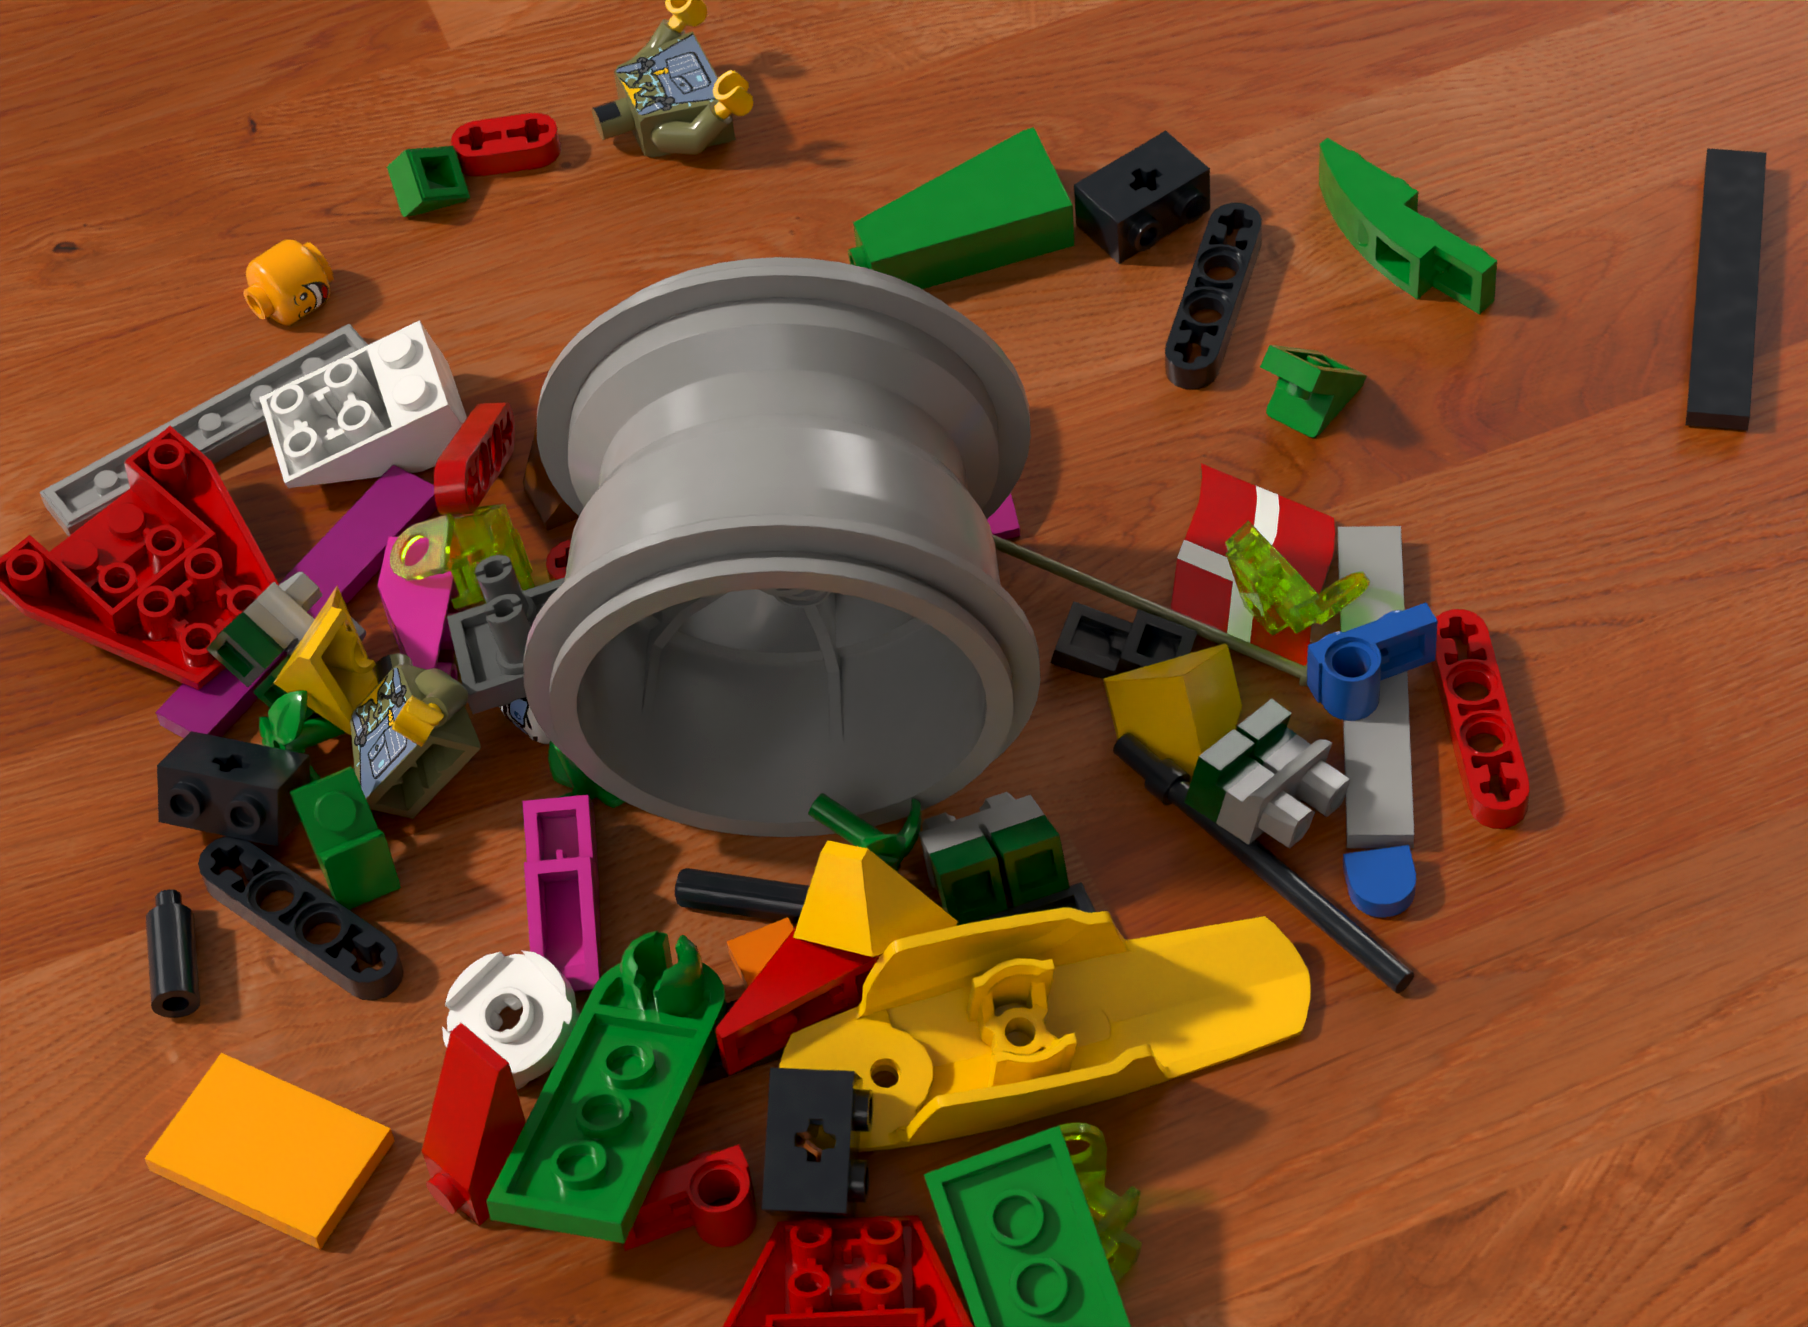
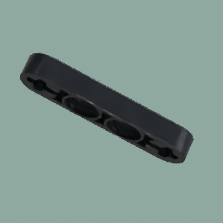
M1244 203L1225 204L1214 210L1209 218L1165 345V373L1169 381L1177 387L1189 390L1204 388L1213 383L1219 374L1261 248L1262 218L1259 212L1250 205ZM1234 229H1240L1235 239V247L1227 245V236H1230ZM1217 267H1227L1237 273L1234 277L1227 280H1215L1206 275L1208 271ZM1211 309L1222 315L1219 320L1212 323H1200L1191 316L1197 311ZM1193 343L1200 345L1201 356H1197L1194 363H1187L1193 351Z
M229 836L219 838L207 845L200 854L198 862L200 873L207 891L214 899L353 996L362 1000H378L393 993L402 982L404 971L395 943L388 936L248 840ZM225 865L232 869L241 865L249 883L245 886L243 878L231 870L227 869L221 874L219 870ZM288 891L294 895L292 902L283 910L267 912L260 908L262 900L272 892ZM334 923L341 927L338 936L329 943L313 944L306 940L310 930L319 924ZM355 948L360 959L373 966L382 961L383 967L378 971L368 967L361 972L357 959L351 952Z

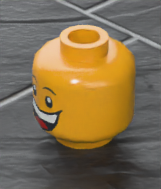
M286 239L248 264L246 278L249 287L243 293L247 304L260 319L264 320L270 316L274 321L282 325L291 326L327 302L330 297L329 283L334 280L333 272L326 258L313 244L306 242L302 245L296 240Z

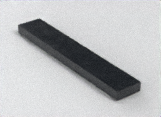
M1707 148L1685 423L1687 426L1748 431L1767 154L1765 152Z

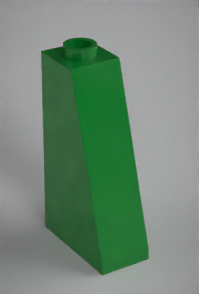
M1033 127L1011 136L853 222L856 247L848 249V258L850 265L881 272L910 283L920 289H926L1075 246L1073 205Z

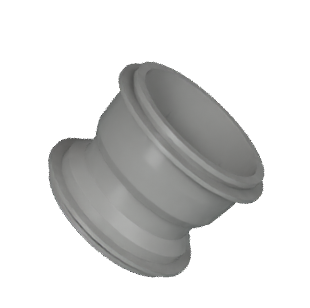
M775 257L744 259L692 269L665 278L638 291L598 316L583 328L561 351L551 366L542 386L537 408V443L541 461L550 481L562 499L579 516L571 539L565 581L548 598L537 614L528 633L524 651L523 675L528 704L537 723L550 741L591 780L609 793L635 807L668 820L701 829L751 836L798 837L835 834V832L808 815L810 807L821 793L826 794L874 827L908 816L911 809V798L919 800L922 811L950 797L979 776L1019 736L1030 719L1038 698L1040 686L1039 649L1034 631L1023 610L1000 584L995 542L987 521L1010 495L1019 480L1028 457L1031 438L1029 404L1024 385L1014 365L1000 346L963 314L919 287L868 268L810 258Z

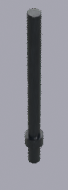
M1126 733L1118 739L1114 745L1113 753L1145 779L1144 786L1146 790L1164 805L1174 804L1396 994L1401 993L1409 986L1414 978V972L1255 839L1249 845L1184 803L1191 781V776L1170 758L1160 759L1131 733Z

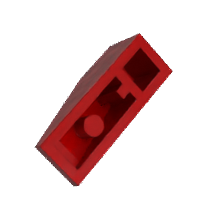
M795 927L715 1028L722 1064L728 1075L730 1076L785 1047L792 1033L858 1006L862 1001L863 984L881 955L871 957L793 938Z
M460 1023L450 1032L422 1153L430 1175L426 1186L434 1199L451 1214L460 1209L480 1226L490 1217L487 1199L526 1120L509 1062L463 1023Z

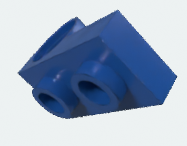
M1425 602L1403 611H1391L1376 621L1345 632L1330 633L1320 641L1308 645L1307 686L1317 703H1322L1329 714L1341 720L1355 721L1371 715L1379 704L1381 680L1435 661L1438 624L1436 617Z

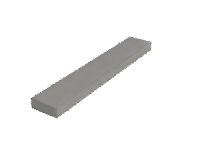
M349 323L40 491L43 503L69 537L130 489L124 461L169 426H172L215 464L269 434L260 397L343 358L368 344Z
M1401 526L1338 527L1341 632L1376 621L1391 611L1405 610ZM1406 671L1380 681L1379 704L1371 715L1355 721L1343 720L1345 776L1350 779L1345 794L1347 848H1389L1404 845L1414 848L1408 676Z

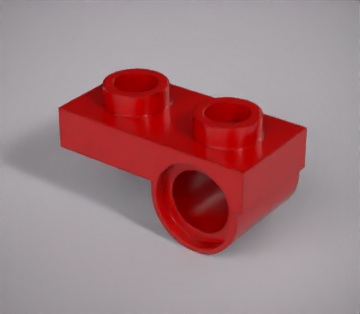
M737 1144L721 1151L709 1150L693 1157L687 1164L656 1175L625 1243H622L624 1250L628 1251L693 1225L702 1240L716 1247H731L745 1241L752 1234L756 1226L757 1214L750 1170L740 1145ZM720 1198L735 1199L725 1206H710L713 1201Z

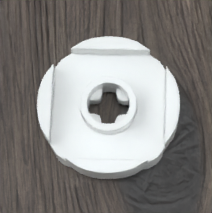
M522 951L525 955L513 954L505 956L502 952L489 954L467 967L449 990L445 1006L450 1009L447 1018V1030L442 1026L443 1041L446 1048L450 1032L457 1025L463 1023L510 1064L516 1089H521L529 1081L541 1076L555 1065L580 1016V1012L576 1008L573 988L566 977L546 958L535 952ZM509 1006L516 1011L523 1006V1013L520 1016L519 1023L512 1029L498 1032L497 1030L503 1024L502 1018L498 1015L501 1010Z

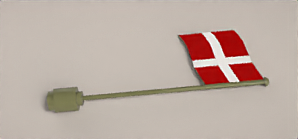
M1201 463L1199 502L1177 557L1171 609L993 535L996 550L1135 609L1198 631L1197 635L1220 645L1226 644L1229 649L1300 678L1299 685L1307 686L1308 645H1310L1312 619L1333 561L1335 523L1332 516Z

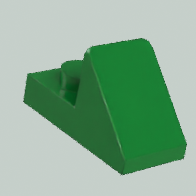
M1269 345L1260 368L1279 377L1274 393L1266 408V414L1308 437H1317L1361 389L1367 375L1319 351Z
M350 766L290 791V795L335 901L350 910L401 888L384 832L377 827L354 768Z

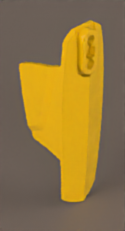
M1065 907L968 923L904 937L890 943L871 969L863 984L861 1003L853 1009L792 1033L784 1049L779 1068L855 1071L863 1079L862 1089H870L873 1092V1121L870 1132H860L859 1152L934 1143L1001 1129L1119 1097L1231 1061L1299 1036L1306 1022L1310 1003L1311 985L1309 971L1293 943L1265 916L1131 940L1123 938L1114 925L1109 911L1087 913ZM889 1071L896 1076L898 1082L892 1087L883 1088L877 1086L873 1082L872 1077L877 1072ZM819 1126V1133L816 1139L805 1140L809 1146L821 1154L824 1149L835 1148L836 1140L824 1132L823 1126Z

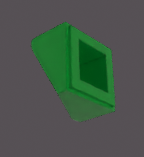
M454 146L405 149L387 166L403 217L420 215L465 202L470 198Z

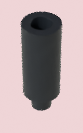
M168 889L156 894V907L152 908L146 915L151 1008L160 1016L179 1018L192 1014L200 1006L195 922L193 911L189 907L182 905L181 893Z

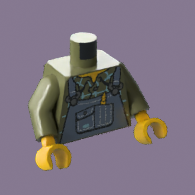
M665 0L667 10L673 14L671 19H663L648 43L631 60L617 66L614 76L618 99L592 108L593 119L602 140L632 131L643 154L651 158L674 153L698 155L708 146L736 140L732 113L736 116L748 114L753 107V97L747 92L749 82L736 71H727L718 78L693 31L685 33L684 28L686 25L695 27L705 21L707 7L702 0Z
M390 654L377 661L375 674L378 685L353 711L350 719L354 771L370 809L413 819L481 749V746L465 708L469 698L467 689L440 669L431 668L427 670L415 667L409 656L405 654Z

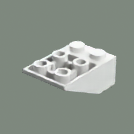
M420 320L259 398L283 480L288 488L381 477L393 464L409 473L423 472L436 465L437 459L467 419L448 361Z

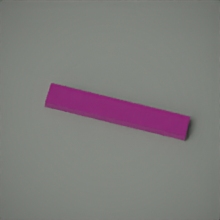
M393 464L283 578L279 585L298 572H303L320 588L323 595L307 611L314 619L337 585L347 605L381 569L388 537H411L437 509L434 485ZM283 651L248 688L227 668L199 690L183 683L156 711L160 726L182 738H185L191 731L222 737L258 699L253 691L287 657V652Z

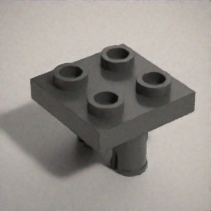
M506 555L490 556L476 566V578L486 604L447 616L462 684L468 691V704L473 714L494 707L505 706L515 700L527 697L524 688L523 662L528 633L537 614L548 598L564 583L565 577L523 591L513 565Z

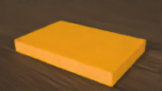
M220 1053L147 1154L145 1161L151 1172L321 1250L395 1142V1139L389 1127Z

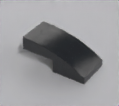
M1073 601L1050 663L1071 671L1104 679L1190 654L1198 631L1139 609L1133 623Z

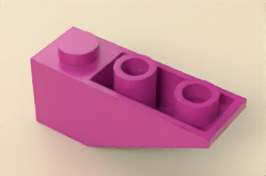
M389 536L378 581V588L388 624L401 654L409 656L415 667L427 670L431 668L440 669L456 681H458L457 667L454 663L455 649L447 616L465 611L466 601H474L478 589V580L475 574L476 565L468 564L462 539Z

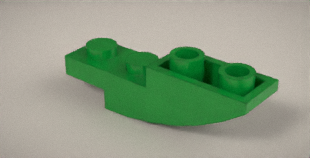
M1329 138L1320 143L1319 187L1326 206L1337 226L1352 246L1376 270L1417 300L1434 287L1479 315L1495 301L1497 260L1488 255L1482 248L1471 245L1442 228L1435 220L1420 215L1418 213L1419 191L1412 188L1403 179L1388 174L1366 161L1357 152L1348 150Z

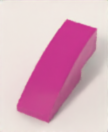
M589 795L523 801L527 862H524L530 952H535L551 962L566 977L574 992L592 991L597 981L601 978L600 898L594 803Z

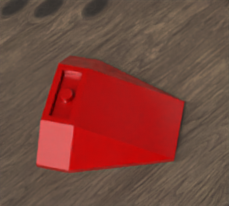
M169 426L124 461L130 489L55 548L48 551L29 535L0 557V594L29 618L199 690L226 668L206 648L230 622L252 604L273 582L278 586L279 583L212 461L172 426Z
M908 1215L778 1222L722 1327H973L919 1216Z

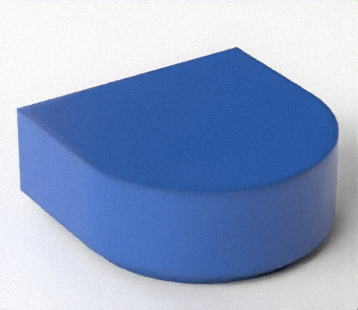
M1409 845L1343 854V871L1348 893L1352 903L1360 911L1370 916L1384 918L1398 915L1411 905L1416 891V872Z

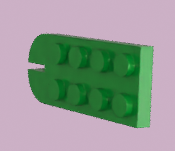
M654 931L643 934L633 940L625 950L621 963L612 967L597 981L487 1199L491 1220L625 1243L716 1047L718 1040L715 1028L728 1013L722 980L711 967L702 963L697 946L685 935L680 936L675 945L678 963L675 965L672 963L668 934Z
M1060 1126L924 1174L975 1327H1131Z

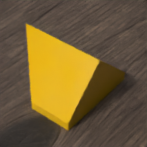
M338 585L273 683L287 693L299 690L307 691V706L351 735L350 719L353 711L378 685L373 670L376 664L374 660H370L367 656Z
M1226 644L1103 679L1117 740L1124 734L1131 733L1160 759H1172L1191 776V779L1198 757L1232 729L1236 728L1242 709L1231 656Z
M827 841L820 853L793 938L874 957L883 954L889 944L895 940L954 927L958 921L869 849Z

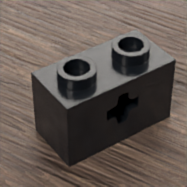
M1164 131L1074 184L1076 226L1120 264L1140 251L1150 249L1157 241L1182 226L1195 222L1210 210V168L1170 133Z
M191 731L157 765L159 822L278 847L301 822L290 791L310 783V755Z
M770 1068L762 1210L777 1216L845 1219L855 1218L856 1202H867L870 1178L869 1161L859 1160L860 1132H870L872 1128L873 1092L870 1089H862L863 1079L855 1071ZM819 1126H823L824 1132L836 1140L835 1148L823 1150L821 1162H817L816 1156L804 1148L805 1140L817 1138Z

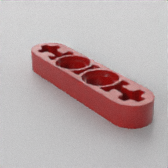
M509 402L477 404L437 459L434 471V496L438 512L441 515L474 513L512 456L515 445V421Z
M1451 609L1442 612L1436 617L1438 621L1436 658L1431 664L1469 810L1473 818L1480 824L1492 829H1506L1522 821L1528 811L1529 779L1488 628L1484 620L1476 613L1465 609ZM1460 636L1461 641L1464 644H1468L1467 659L1458 661L1456 643L1449 637ZM1475 682L1483 685L1489 691V695L1478 701H1467L1456 695L1454 689L1460 684ZM1489 733L1499 738L1503 746L1497 751L1482 753L1470 747L1467 741L1473 735ZM1499 774L1501 792L1504 797L1509 798L1508 801L1497 802L1496 796L1493 793H1489L1490 777L1492 775Z

